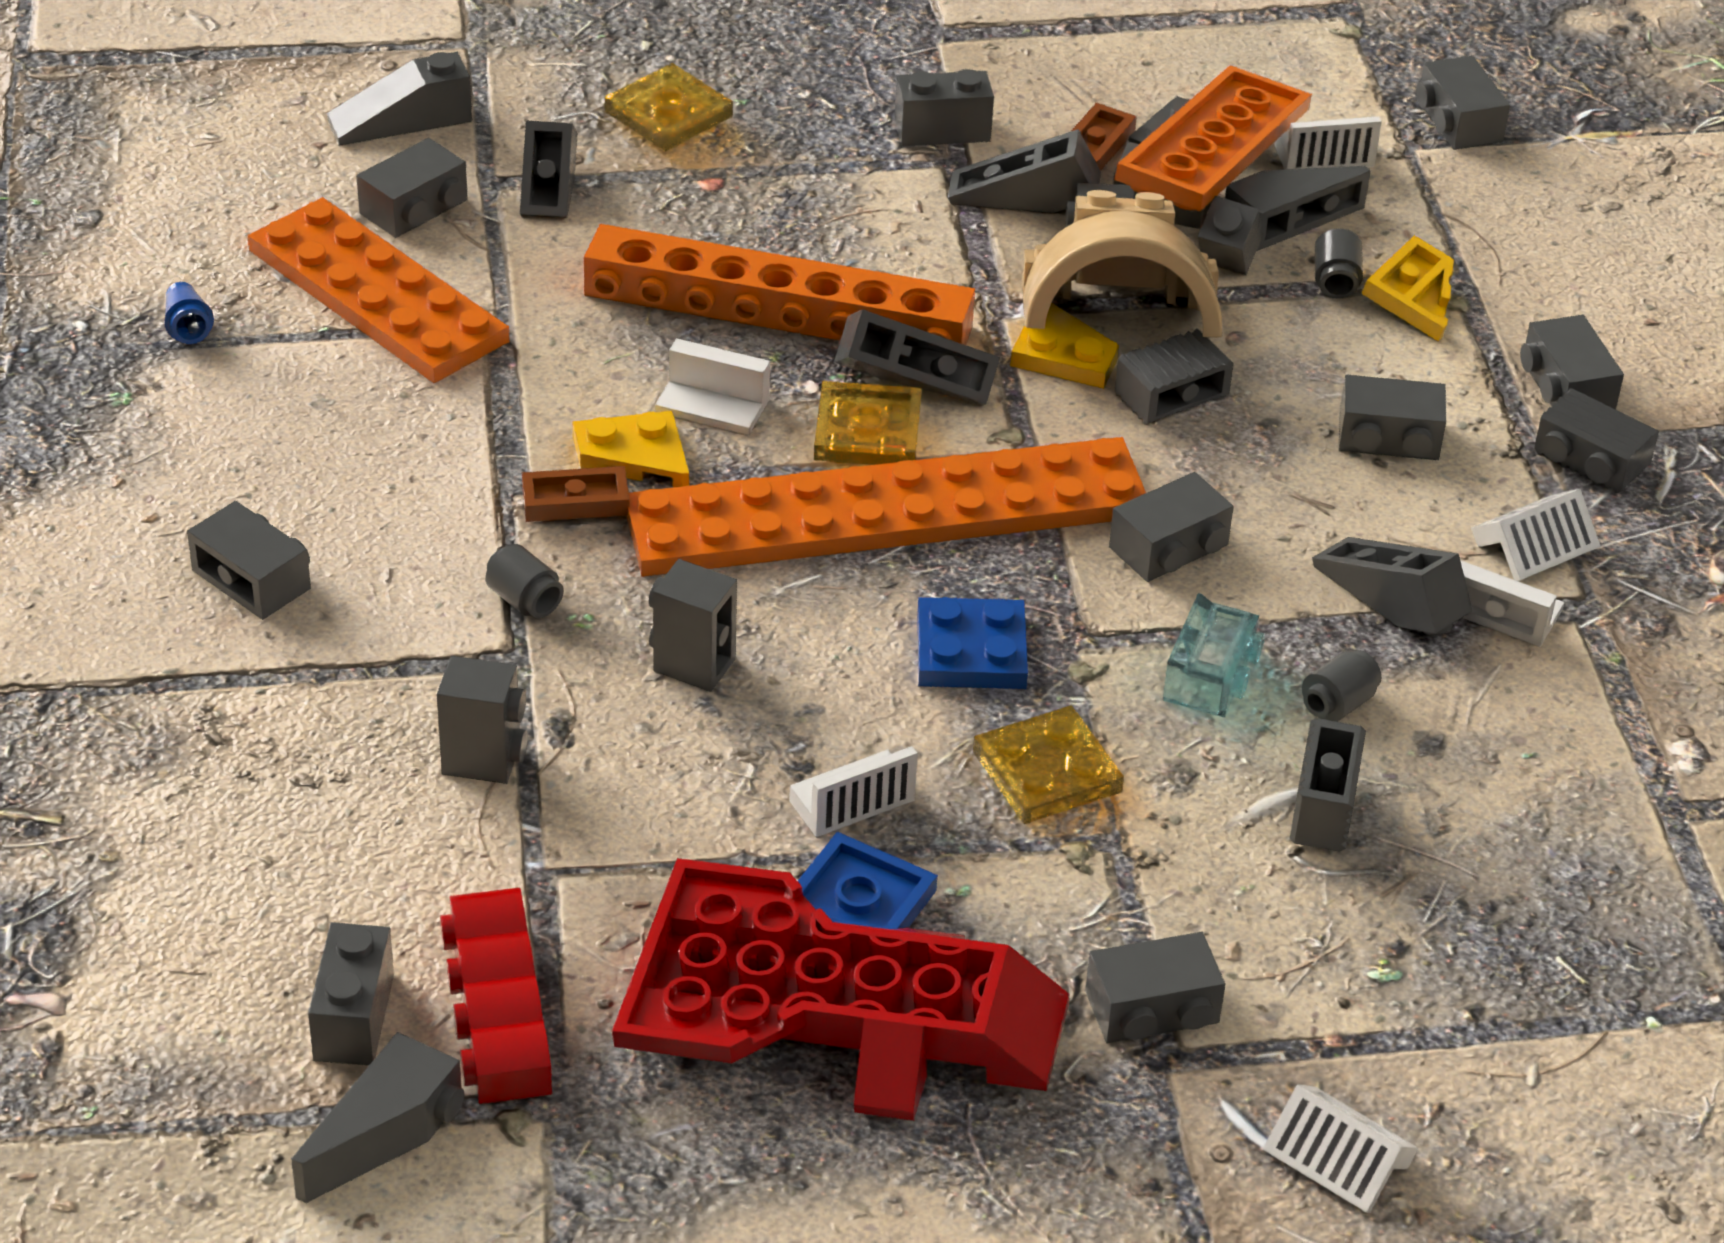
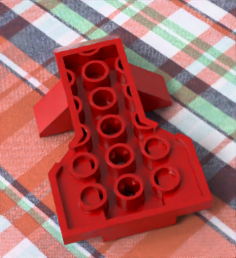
M677 858L614 1023L612 1036L614 1047L724 1063H734L780 1039L859 1049L860 1054L853 1104L854 1113L914 1121L927 1078L926 1059L986 1067V1078L989 1084L1047 1091L1070 996L1066 990L1010 945L965 939V935L913 928L891 930L833 922L821 908L816 910L805 898L802 886L790 872Z

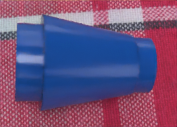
M176 282L167 289L164 321L167 333L173 339L185 344H195L204 340L214 324V315L211 308L189 283Z

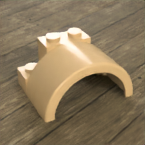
M1089 191L1087 196H1076L1074 223L1065 227L1047 244L1036 245L1035 250L1024 249L1022 295L1025 327L1045 329L1048 310L1058 291H1061L1062 299H1071L1072 280H1076V283L1165 287L1167 304H1175L1176 297H1188V308H1196L1201 312L1203 337H1222L1223 323L1217 297L1219 271L1216 260L1208 259L1207 254L1200 252L1196 245L1174 226L1175 211L1172 201L1164 200L1165 197L1157 193H1138L1135 199L1116 198V194L1110 191Z

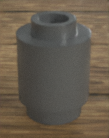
M1332 229L1321 234L1315 242V281L1326 296L1336 299L1347 298L1356 292L1363 280L1362 241L1357 234L1350 230Z
M512 544L497 550L487 563L485 576L487 586L525 616L533 615L535 618H544L551 614L561 602L564 588L559 582L558 574L522 545Z
M1361 650L1344 651L1303 680L1302 694L1306 708L1319 719L1338 722L1375 695L1382 678L1377 662L1372 656Z

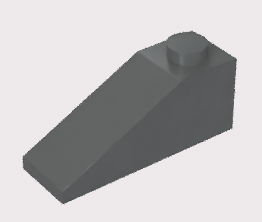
M458 51L452 53L438 52L429 57L413 59L327 113L329 125L338 145L341 146L472 122L470 75Z
M1079 129L953 170L947 198L951 205L1056 213L1066 209L1067 201H1076L1077 183L1100 184L1101 171Z
M1366 166L1264 170L1230 183L1226 187L1225 199L1260 209L1263 237L1257 249L1259 251L1364 209L1371 170Z
M862 309L847 317L834 363L880 379L986 405L1000 357Z
M1347 537L1312 557L1313 565L1316 569L1398 627L1419 630L1428 636L1439 635L1451 630L1454 622L1472 612L1459 553Z
M397 1032L291 1158L296 1199L308 1203L429 1142L444 1122L450 1123L454 1120L462 1107L465 1092L461 1088L460 1060Z

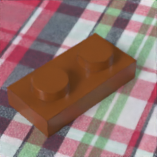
M1095 103L1071 131L1079 129L1101 171L1125 144L1129 136L1135 132L1137 116Z
M625 466L522 472V491L526 522L628 515L630 500Z

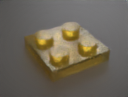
M673 63L604 97L605 112L665 152L733 117L732 100Z
M822 381L814 442V461L877 465L904 460H916L922 388Z
M1072 705L974 736L973 753L1023 824L1123 792V774Z

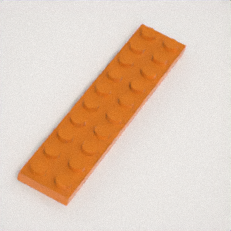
M1116 437L629 492L630 507H628V515L626 517L641 577L667 574L678 559L707 569L1112 522L1114 507L1146 494V491L1124 438Z

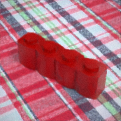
M520 887L449 896L451 914L440 915V928L443 950L455 949L456 958L446 959L450 995L462 994L463 1003L453 1004L457 1040L469 1039L470 1049L460 1050L464 1087L476 1085L479 1104L552 1095L549 1046Z

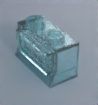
M1198 593L1167 662L1163 701L1225 718L1233 698L1242 699L1244 697L1251 668L1247 667L1248 662L1257 664L1261 656L1265 633L1257 631L1259 615L1212 603L1203 594Z

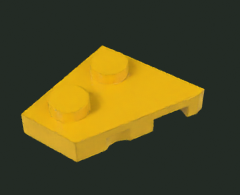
M1414 235L1367 279L1361 294L1431 338L1439 341L1443 337L1448 325V318L1445 317L1451 295L1449 281L1453 274L1454 259Z
M1051 303L1046 317L1045 329L1027 328L1024 325L1011 351L1010 366L1104 389L1118 360L1119 345Z
M672 411L645 412L636 415L608 418L597 417L590 420L572 421L573 440L580 469L625 466L626 478L643 481L646 472L672 477V487L689 486V470Z

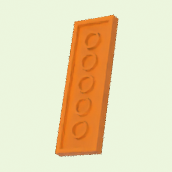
M1230 65L1118 162L1114 180L1129 185L1137 193L1161 194L1165 197L1164 199L1172 201L1178 208L1201 211L1290 128L1291 123H1295L1309 110L1312 94Z
M323 197L247 235L250 252L434 384L510 342L508 325Z

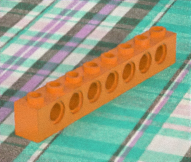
M606 224L599 225L583 257L584 296L839 341L841 340L847 317L862 309L964 345L967 344L973 327L975 288Z

